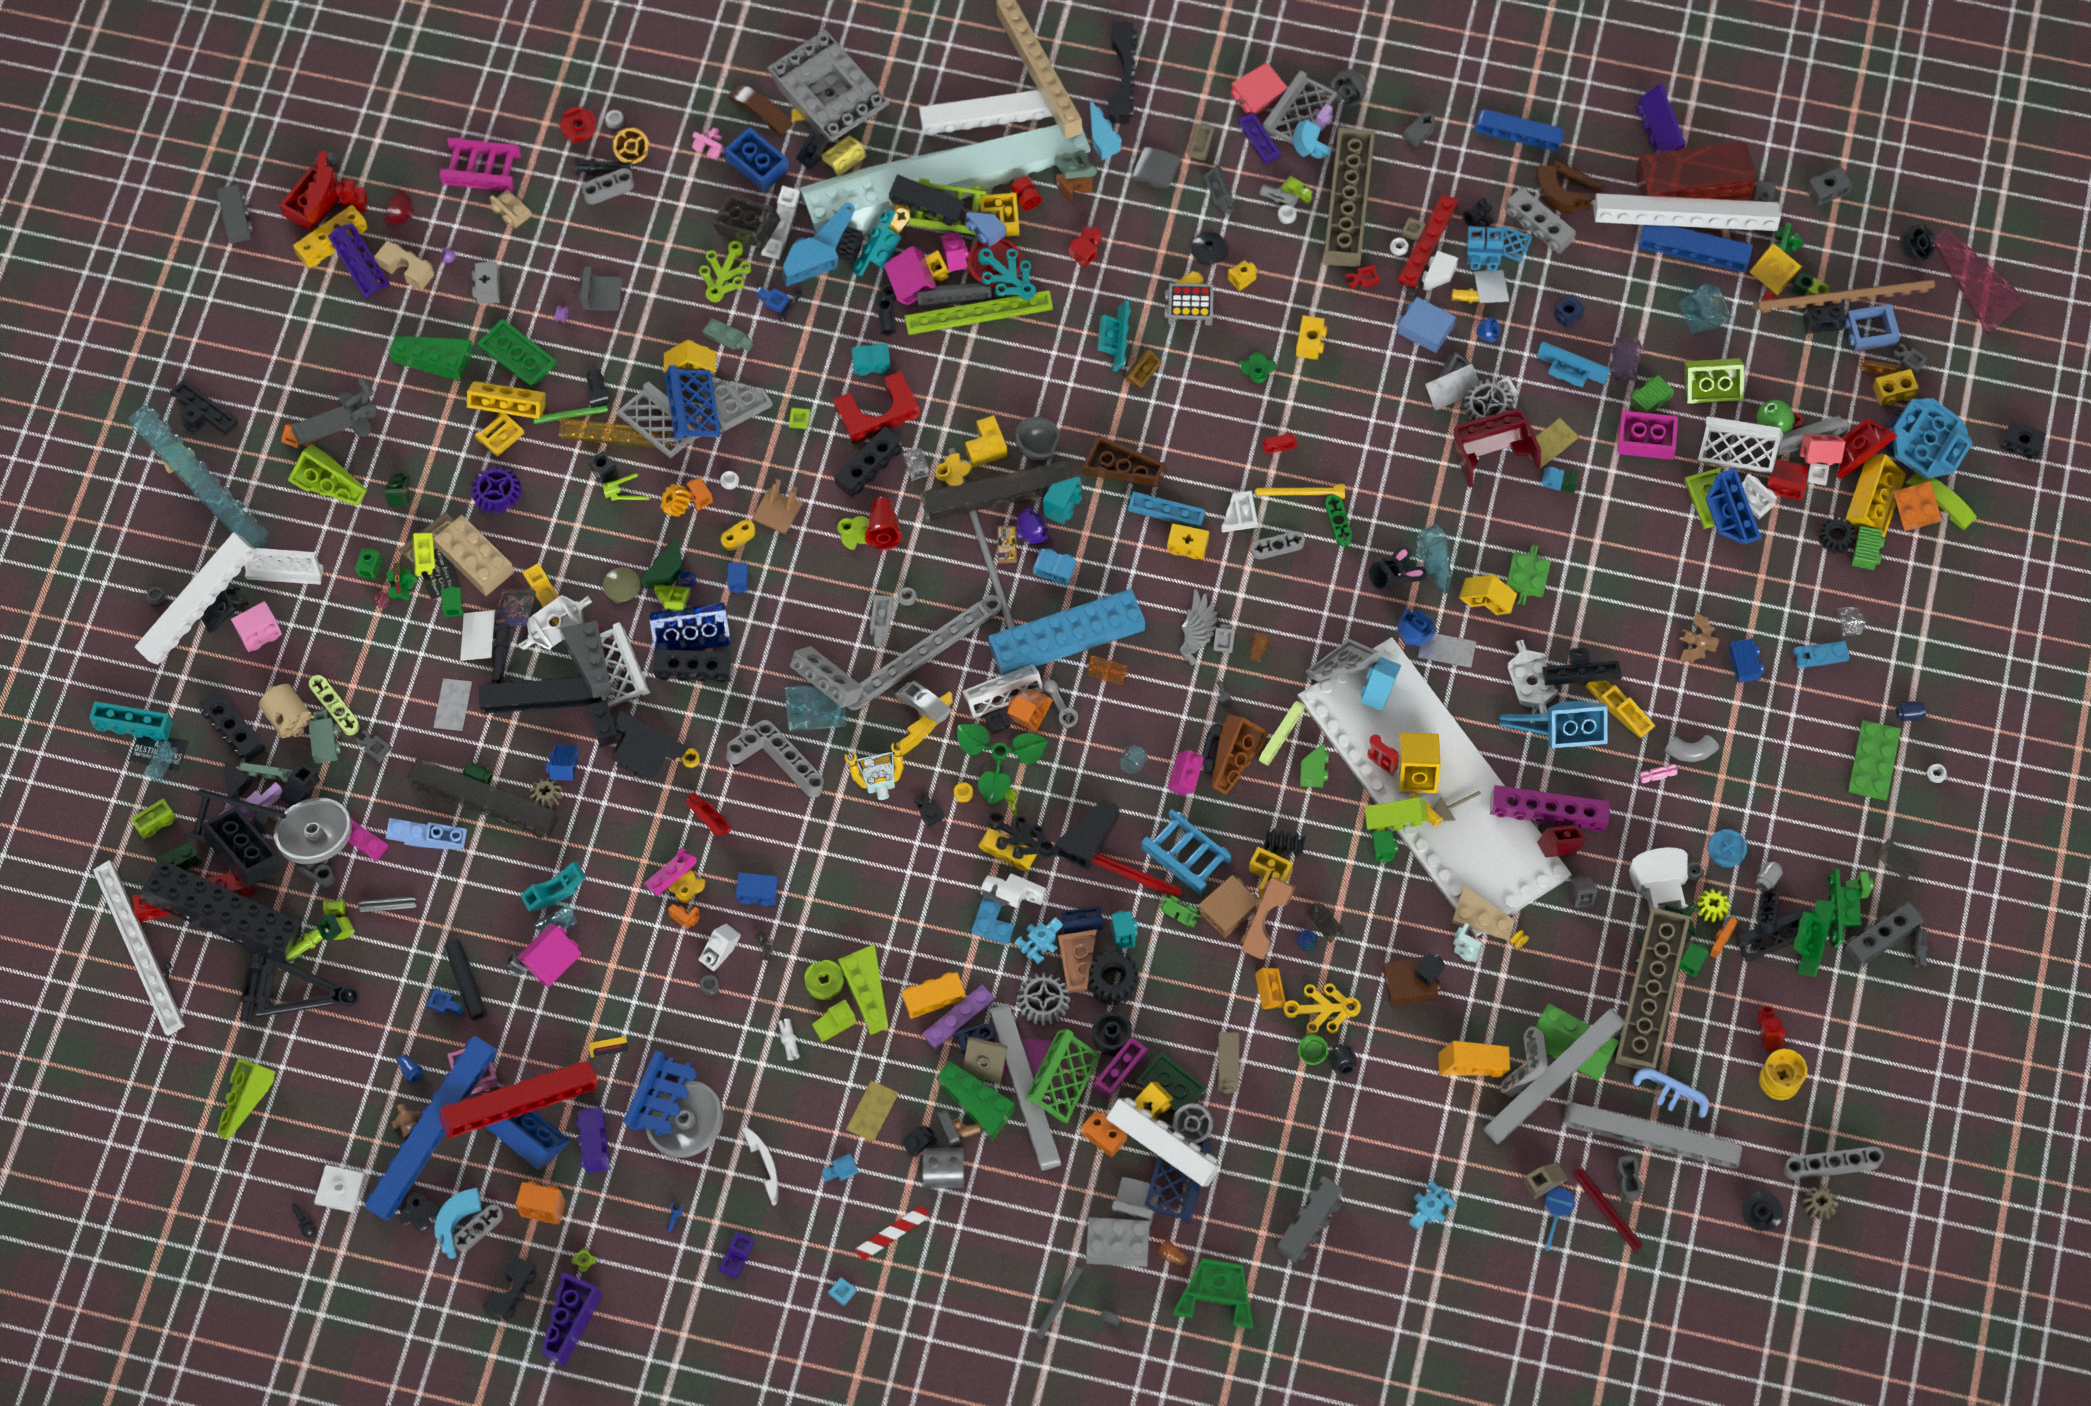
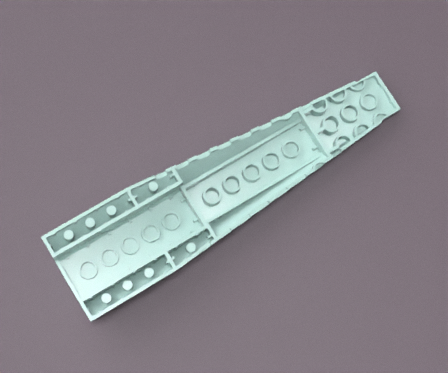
M1053 125L989 141L867 167L801 187L799 190L812 220L815 235L845 203H851L854 205L855 211L848 227L862 230L864 237L871 234L872 229L876 227L879 221L880 214L886 208L891 210L895 208L896 205L888 198L897 174L913 181L925 178L930 179V183L969 189H973V186L984 187V190L989 191L997 185L1008 184L1013 179L1028 176L1031 172L1035 171L1036 173L1056 165V155L1064 153L1076 154L1079 150H1084L1088 153L1090 152V146L1083 129L1082 134L1065 139L1058 125ZM945 189L946 194L955 197L956 191ZM963 192L962 199L969 196L970 198L974 197V193ZM910 210V217H914L916 212Z

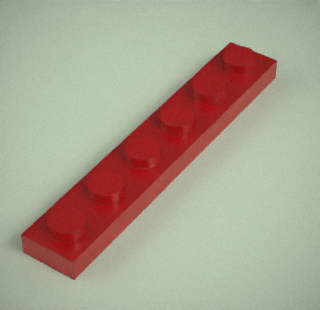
M1442 193L1398 278V283L1415 289L1459 203L1458 199Z

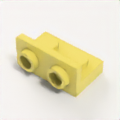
M847 136L822 154L821 157L824 162L833 167L836 175L840 176L863 160L866 154L859 141L851 136Z

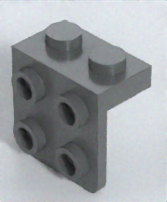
M584 267L583 274H580V285H582V288L578 290V301H581L583 310L618 311L620 309L622 278L593 276L592 268Z

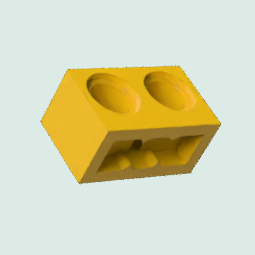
M1911 369L1878 377L1873 384V389L1880 406L1885 404L1893 405L1901 400L1909 401L1916 397L1919 389Z

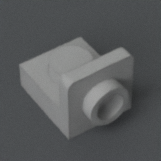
M1220 624V628L1216 627L1214 651L1232 653L1235 629H1232V625Z

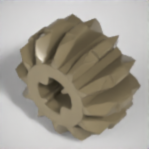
M540 777V783H533L534 788H530V794H532L530 799L534 802L535 807L541 806L542 810H545L546 806H549L552 810L553 804L559 806L558 799H562L563 795L560 793L562 792V787L558 786L556 780L551 782L548 777L546 781H543Z
M1820 1186L1819 1190L1813 1187L1811 1193L1807 1192L1805 1194L1806 1199H1804L1803 1205L1807 1207L1804 1211L1811 1212L1810 1218H1814L1816 1215L1818 1221H1821L1823 1217L1828 1220L1830 1214L1834 1215L1836 1213L1835 1208L1838 1207V1202L1834 1200L1837 1196L1830 1195L1831 1189H1827L1825 1192L1823 1186ZM1818 1201H1822V1204H1824V1205H1823V1206H1819V1203H1817V1202H1818Z

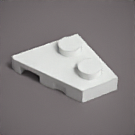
M1252 491L1233 493L1224 523L1222 524V532L1257 528L1258 522Z

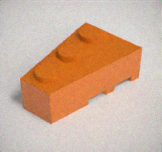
M1032 689L1016 695L1015 699H1011L1007 706V713L1017 724L1036 733L1054 699Z

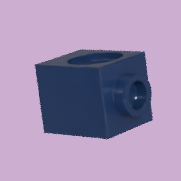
M1572 294L1556 306L1555 319L1567 328L1583 316L1585 306Z

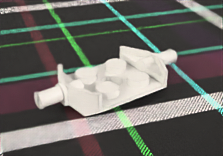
M561 595L532 615L527 623L529 635L526 640L519 644L521 648L525 650L532 644H537L551 651L553 646L562 641L559 628L584 623L582 610L592 603L589 596L580 602H575ZM553 617H558L559 624L555 627L550 626V620Z
M1519 640L1516 642L1519 653L1507 666L1517 697L1521 705L1536 707L1540 713H1548L1546 704L1552 701L1557 695L1558 690H1555L1554 685L1545 686L1542 667H1547L1545 654L1526 650L1524 640ZM1534 678L1537 684L1529 685L1526 680Z

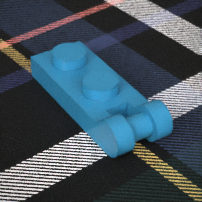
M1846 641L1808 647L1798 646L1793 649L1794 656L1797 657V668L1846 662L1850 659ZM1804 655H1808L1809 659L1804 658Z

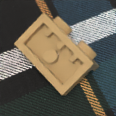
M508 189L497 198L493 195L490 197V207L495 213H500L508 225L511 224L517 228L532 216L531 211Z

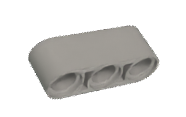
M624 168L584 183L582 191L585 202L596 204L632 190L634 187L632 172Z

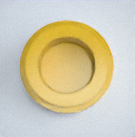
M966 782L958 783L954 788L955 799L961 803L970 801L973 797L972 786Z

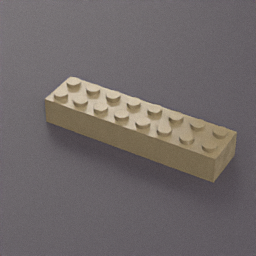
M1339 127L1323 264L1360 268L1375 131Z
M1651 908L1626 1012V1023L1622 1029L1615 1059L1616 1064L1636 1069L1651 1068L1655 1070L1690 916Z

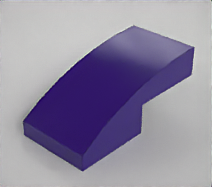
M737 1232L728 1247V1252L722 1260L718 1271L737 1279L754 1246L755 1239Z

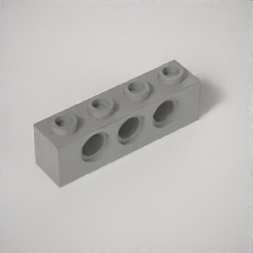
M1522 187L1507 200L1505 210L1508 215L1515 217L1524 228L1532 231L1535 237L1543 240L1551 250L1560 254L1574 241L1576 231Z
M811 646L794 652L790 667L841 707L858 703L863 686Z

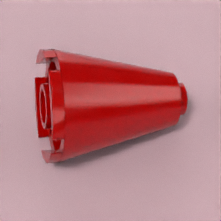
M879 497L874 500L865 531V542L870 547L872 545L878 547V550L895 548L898 546V542L902 541V532L892 501L886 497Z

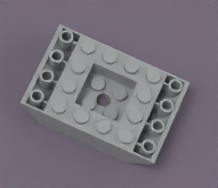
M826 29L768 67L780 92L803 116L806 122L813 129H817L829 142H833L890 104ZM831 91L834 93V95L831 97L825 96V93Z

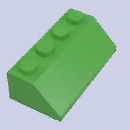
M1551 1004L1547 1005L1536 1025V1028L1544 1034L1546 1054L1555 1059H1558L1591 1027ZM1611 1037L1577 1071L1599 1081L1616 1052L1619 1041Z

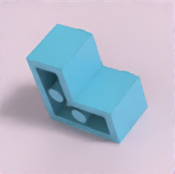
M1383 657L1379 658L1378 662L1371 666L1366 679H1369L1368 685L1364 684L1360 695L1363 697L1360 703L1382 711L1401 665Z

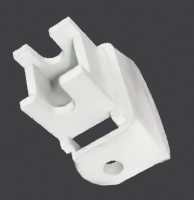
M1658 848L1637 855L1632 860L1629 875L1636 892L1646 896L1649 910L1651 911L1652 907L1664 910L1666 905L1680 909L1685 908L1686 904L1681 885H1685L1688 878L1687 853L1685 850L1679 848Z

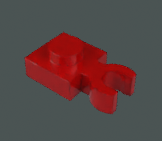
M1374 265L1357 269V274L1349 273L1345 275L1346 281H1354L1348 283L1349 289L1355 288L1358 284L1365 288L1380 283Z

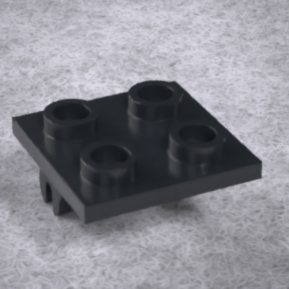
M239 585L228 586L224 591H221L216 597L215 602L204 611L201 620L209 633H212L236 610L244 609L243 605L249 604L246 599L230 601L228 595L236 594L235 590H240Z

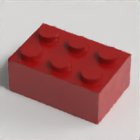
M314 166L308 169L279 205L283 217L311 233L339 201V196L336 194V186L341 184L340 181L335 179L332 194L325 209L313 224H309L307 216H304V205H307L305 190H308L309 183L314 182V174H317V169Z

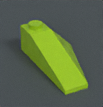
M313 444L303 450L288 478V481L304 491L317 492L325 497L328 495L357 506L360 505L367 492V489L343 467Z
M238 1058L230 1078V1083H233L231 1093H227L225 1098L228 1104L227 1109L221 1114L217 1136L227 1140L230 1139L273 1084L275 1071Z

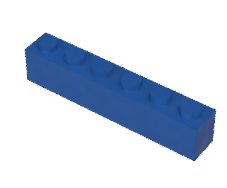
M1644 225L1638 247L1746 273L1753 245L1676 226Z

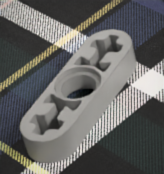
M1295 531L1257 540L1252 544L1251 554L1256 559H1265L1298 551L1304 547L1305 537L1301 532ZM1297 538L1299 544L1293 542V539ZM1281 542L1283 547L1275 549L1273 543ZM1257 547H1260L1261 549H1263V552L1260 553V552L1257 550Z
M489 1205L456 1233L453 1238L455 1248L461 1252L468 1251L503 1220L501 1208L497 1205ZM490 1212H497L498 1217H491ZM485 1217V1219L488 1220V1222H489V1225H488V1226H487L486 1222H485L482 1218ZM477 1223L484 1225V1229L480 1233L473 1232V1226ZM467 1231H470L471 1235L474 1237L473 1239H471ZM459 1239H466L467 1244H460Z

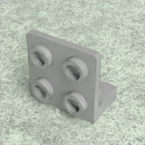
M1122 1177L1116 1201H1114L1112 1206V1215L1129 1220L1150 1221L1149 1225H1151L1155 1212L1150 1210L1149 1207L1144 1206L1150 1183ZM1159 1194L1151 1198L1149 1205H1157Z

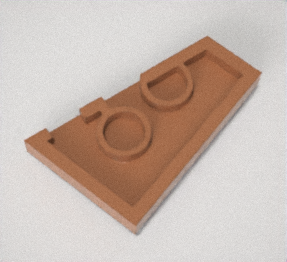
M1097 930L1058 936L1066 987L1069 993L1085 991L1088 988L1089 968H1091Z

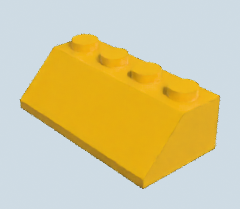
M1886 454L1873 455L1865 461L1846 516V520L1850 521L1849 523L1856 530H1859L1860 525L1883 530L1882 537L1886 536L1896 506L1893 491L1902 488L1906 474Z

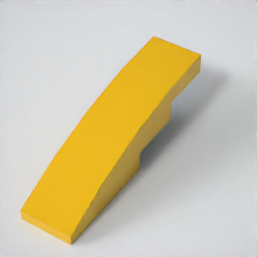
M1608 680L1588 682L1585 685L1600 703L1607 705L1608 710L1639 738H1642L1655 727L1653 722L1630 697L1627 699L1616 685L1612 686Z
M950 691L939 698L948 707L953 702ZM919 714V720L907 728L908 736L896 743V750L901 748L900 742H902L903 749L901 754L905 755L917 746L938 723Z

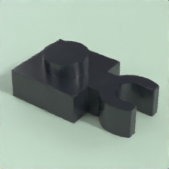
M924 791L925 799L923 801L919 800L917 796L914 798L916 805L921 807L918 809L920 816L927 827H930L945 819V816L935 800L931 803L929 802V794Z

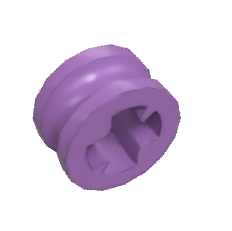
M558 305L555 321L559 322V320H562L565 323L568 317V307L562 308L561 305Z

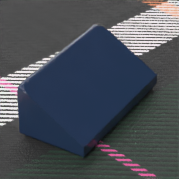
M1100 907L1061 911L1064 934L1103 929Z

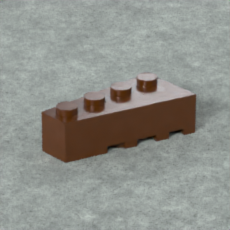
M1099 435L1082 466L1083 475L1158 488L1167 472L1165 463Z

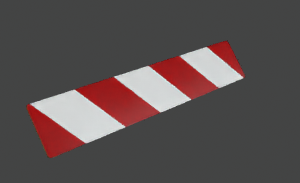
M921 1205L855 1250L864 1261L928 1219L930 1215Z

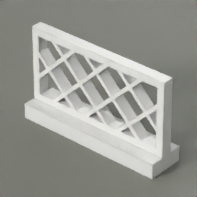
M1707 416L1706 430L1698 462L1772 474L1779 444L1783 437L1782 430L1777 427ZM1710 432L1720 435V438L1713 443L1708 439ZM1731 435L1737 436L1739 441L1731 446L1725 440ZM1749 438L1755 439L1757 444L1748 449L1744 441ZM1724 441L1728 448L1718 453L1714 446ZM1767 441L1775 442L1774 448L1768 452L1762 446ZM1742 444L1746 451L1737 456L1732 449ZM1761 447L1764 454L1755 459L1751 452ZM1710 448L1716 453L1712 458H1704L1705 452ZM1731 451L1735 458L1729 462L1724 461L1721 456ZM1749 454L1753 461L1747 465L1742 464L1739 459ZM1767 457L1770 460L1769 468L1760 467L1758 462Z
M255 548L257 551L253 554V558L244 565L246 569L245 577L249 580L321 585L324 569L323 565L319 564L315 552Z
M620 622L614 624V628L600 634L602 647L610 649L605 658L606 666L608 663L617 665L613 674L608 673V676L611 677L610 686H612L615 679L623 681L619 690L611 688L612 692L618 694L615 700L607 701L609 708L640 694L644 696L650 693L625 628ZM614 635L615 640L612 646L604 644L606 637ZM614 651L621 653L618 662L610 660ZM620 667L626 668L628 671L625 678L616 676ZM627 683L632 684L635 688V691L630 693L623 692ZM607 695L601 696L602 701L607 700Z

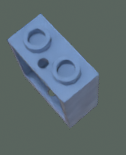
M1891 304L1848 311L1844 327L1848 329V341L1850 346H1853L1854 352L1898 345L1900 332ZM1882 317L1887 334L1860 338L1856 324L1857 320Z

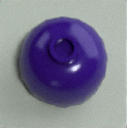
M1030 506L1019 514L1016 522L1018 529L1015 531L1021 540L1024 538L1030 544H1040L1050 539L1051 536L1046 535L1045 531L1047 532L1048 528L1038 512L1034 513L1032 511L1035 509L1034 506Z

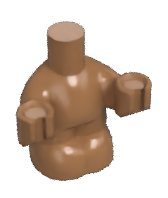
M403 1103L397 1106L399 1115L391 1124L394 1130L401 1128L403 1138L408 1139L412 1126L417 1124L416 1120L421 1119V1112L408 1111Z

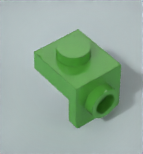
M1868 871L1860 872L1857 879L1847 880L1845 887L1859 888L1860 899L1868 898L1873 889V880L1869 878Z

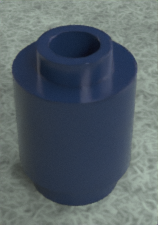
M1918 700L1899 703V707H1896V716L1902 722L1920 720L1926 716L1925 704Z

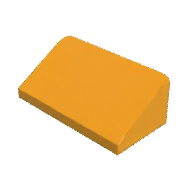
M1261 968L1255 973L1262 1009L1284 1006L1286 1000L1279 968Z

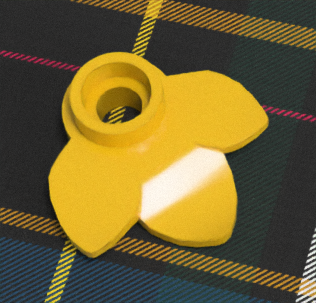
M959 453L949 455L944 463L937 466L935 475L938 480L946 481L949 486L959 487L964 484L962 477L969 474L972 466L969 463L960 462Z
M689 869L671 884L668 890L675 893L676 898L680 902L688 903L692 901L696 893L704 889L705 879H696L694 872Z

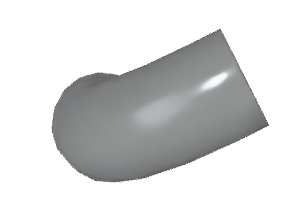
M1705 735L1695 743H1687L1676 736L1667 745L1665 752L1680 761L1697 762L1705 760L1719 749V745L1708 735Z

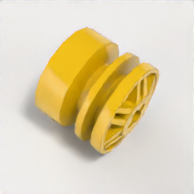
M1776 1050L1769 1056L1760 1071L1759 1083L1761 1089L1773 1099H1790L1796 1095L1807 1077L1808 1068L1805 1060L1793 1050Z

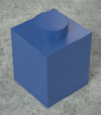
M728 563V590L734 593L748 592V564Z

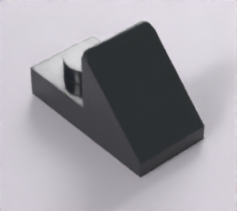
M812 129L796 159L807 169H811L822 160L821 155L826 152L824 148L829 140L817 129Z

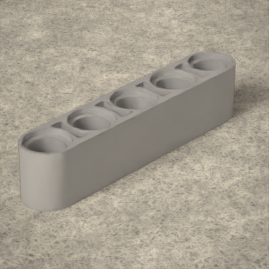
M1866 1147L1795 1156L1788 1159L1783 1173L1790 1180L1875 1170L1882 1163L1884 1153L1878 1147ZM1869 1155L1876 1156L1878 1161H1871ZM1849 1158H1855L1858 1164H1852ZM1829 1161H1836L1838 1163V1166H1831ZM1809 1163H1816L1818 1169L1811 1168ZM1795 1165L1799 1171L1794 1172L1789 1166Z

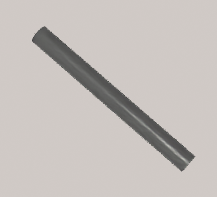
M1078 1267L1074 1269L1037 1331L1035 1337L1038 1339H1043L1083 1272L1082 1269Z

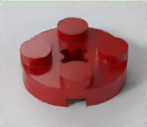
M581 107L567 110L560 120L561 132L572 143L589 139L596 133L594 114L587 109L586 111ZM576 122L583 123L580 127H575Z

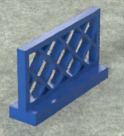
M669 366L665 373V381L674 438L682 440L683 436L720 437L721 432L711 370L677 369V366ZM679 375H685L690 381L685 384L680 380ZM698 376H706L707 382L703 384L696 378ZM692 382L700 387L697 392L689 387ZM684 390L693 395L689 400L682 395ZM702 390L709 394L707 401L699 395ZM694 398L703 403L700 408L691 402ZM687 406L695 411L692 416L685 412ZM705 406L712 411L710 416L702 411ZM697 414L705 419L702 424L694 419ZM691 422L698 428L697 430H688L687 424ZM709 422L714 426L715 431H709L704 425Z

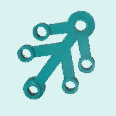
M1009 249L1006 253L1008 269L993 257L991 250H980L978 254L979 263L982 265L990 264L1001 274L992 275L990 272H985L982 275V282L986 285L991 283H1012L1015 286L1006 287L1004 284H998L995 289V293L998 296L1019 295L1023 300H1030L1035 296L1036 288L1030 283L1029 271L1031 263L1029 261L1021 262L1019 269L1022 272V281L1017 278L1016 258L1018 253L1015 249ZM1012 253V254H1014L1015 256H1014V257H1010L1009 254Z

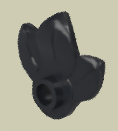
M413 1193L407 1198V1205L400 1212V1221L402 1225L412 1223L415 1229L423 1233L428 1227L429 1218L436 1219L440 1209L435 1202L426 1200L423 1194ZM414 1199L420 1200L419 1206L415 1207L413 1205Z

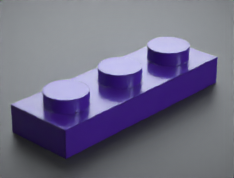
M1254 112L1238 120L1239 127L1264 164L1281 156L1280 151Z

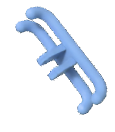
M1642 1068L1634 1075L1632 1082L1635 1086H1638L1643 1079H1650L1664 1086L1657 1105L1661 1106L1669 1090H1672L1675 1094L1668 1106V1110L1673 1111L1679 1096L1682 1095L1699 1104V1117L1704 1118L1706 1116L1709 1102L1707 1097L1700 1091L1651 1068Z

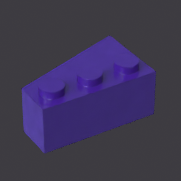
M603 1108L578 1110L579 1117L576 1118L577 1130L580 1129L578 1145L582 1151V1155H580L581 1167H585L587 1173L611 1170Z

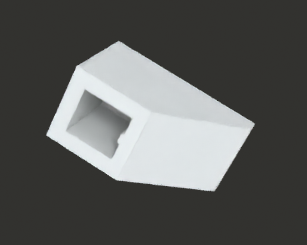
M1437 251L1435 257L1432 256L1428 264V267H1430L1429 271H1425L1423 274V290L1427 291L1449 283L1456 270L1458 258Z
M728 924L715 929L699 961L712 971H715L734 950L741 934Z

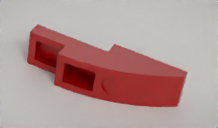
M319 151V156L315 159L317 174H314V182L309 183L308 190H305L307 205H304V216H307L309 224H313L325 209L334 186L335 174L333 168L329 167V158L326 151Z

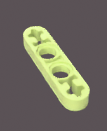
M313 676L309 680V686L313 694L346 735H355L360 729L355 716L323 676ZM316 682H318L319 684L321 683V686L324 689L322 692L318 686H315ZM331 694L334 696V699L331 702H325L324 697ZM338 708L345 710L341 716H336L334 712ZM346 719H348L350 724H353L354 727L352 729L347 726Z
M1298 701L1293 704L1259 758L1260 762L1267 766L1271 763L1305 709L1304 704Z

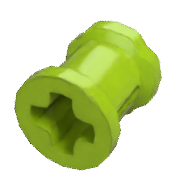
M341 898L340 901L328 902V900H324V916L326 917L328 914H341L345 916L346 904L344 898Z

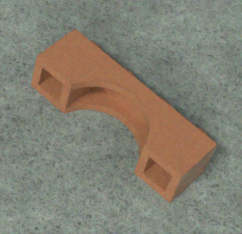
M1276 877L1266 881L1263 888L1266 891L1264 897L1259 898L1255 907L1258 909L1256 916H1252L1248 923V927H1250L1248 935L1244 934L1240 944L1243 945L1242 951L1262 960L1266 958L1273 942L1265 929L1266 916L1275 906L1288 905L1296 886Z

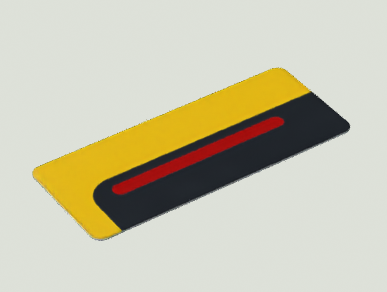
M626 1037L589 1043L590 1057L628 1051Z

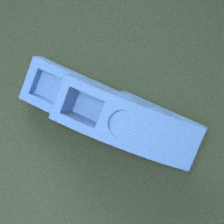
M389 818L385 839L405 842L404 845L416 847L461 849L464 848L467 829L430 822L426 825Z

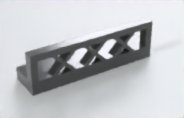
M981 283L936 286L931 291L917 292L918 307L991 301V286Z

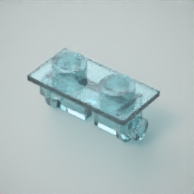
M168 741L160 742L143 776L161 782L178 749L170 746L171 743Z
M569 906L554 912V917L552 918L548 915L538 919L534 925L540 934L549 924L560 925L566 928L577 923V920Z

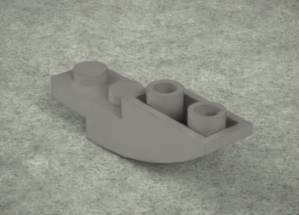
M915 681L912 683L908 682L895 693L898 700L917 709L920 715L938 724L944 721L952 712L951 708Z

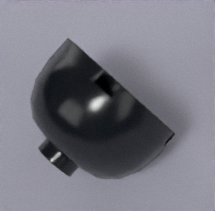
M1918 224L1910 226L1901 234L1899 241L1900 250L1909 260H1928L1933 256L1936 246L1933 247L1935 236L1927 225Z

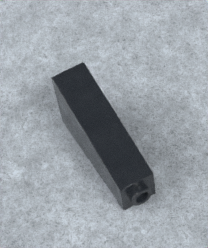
M1102 800L1054 844V856L1089 870L1119 819L1120 807L1114 803Z

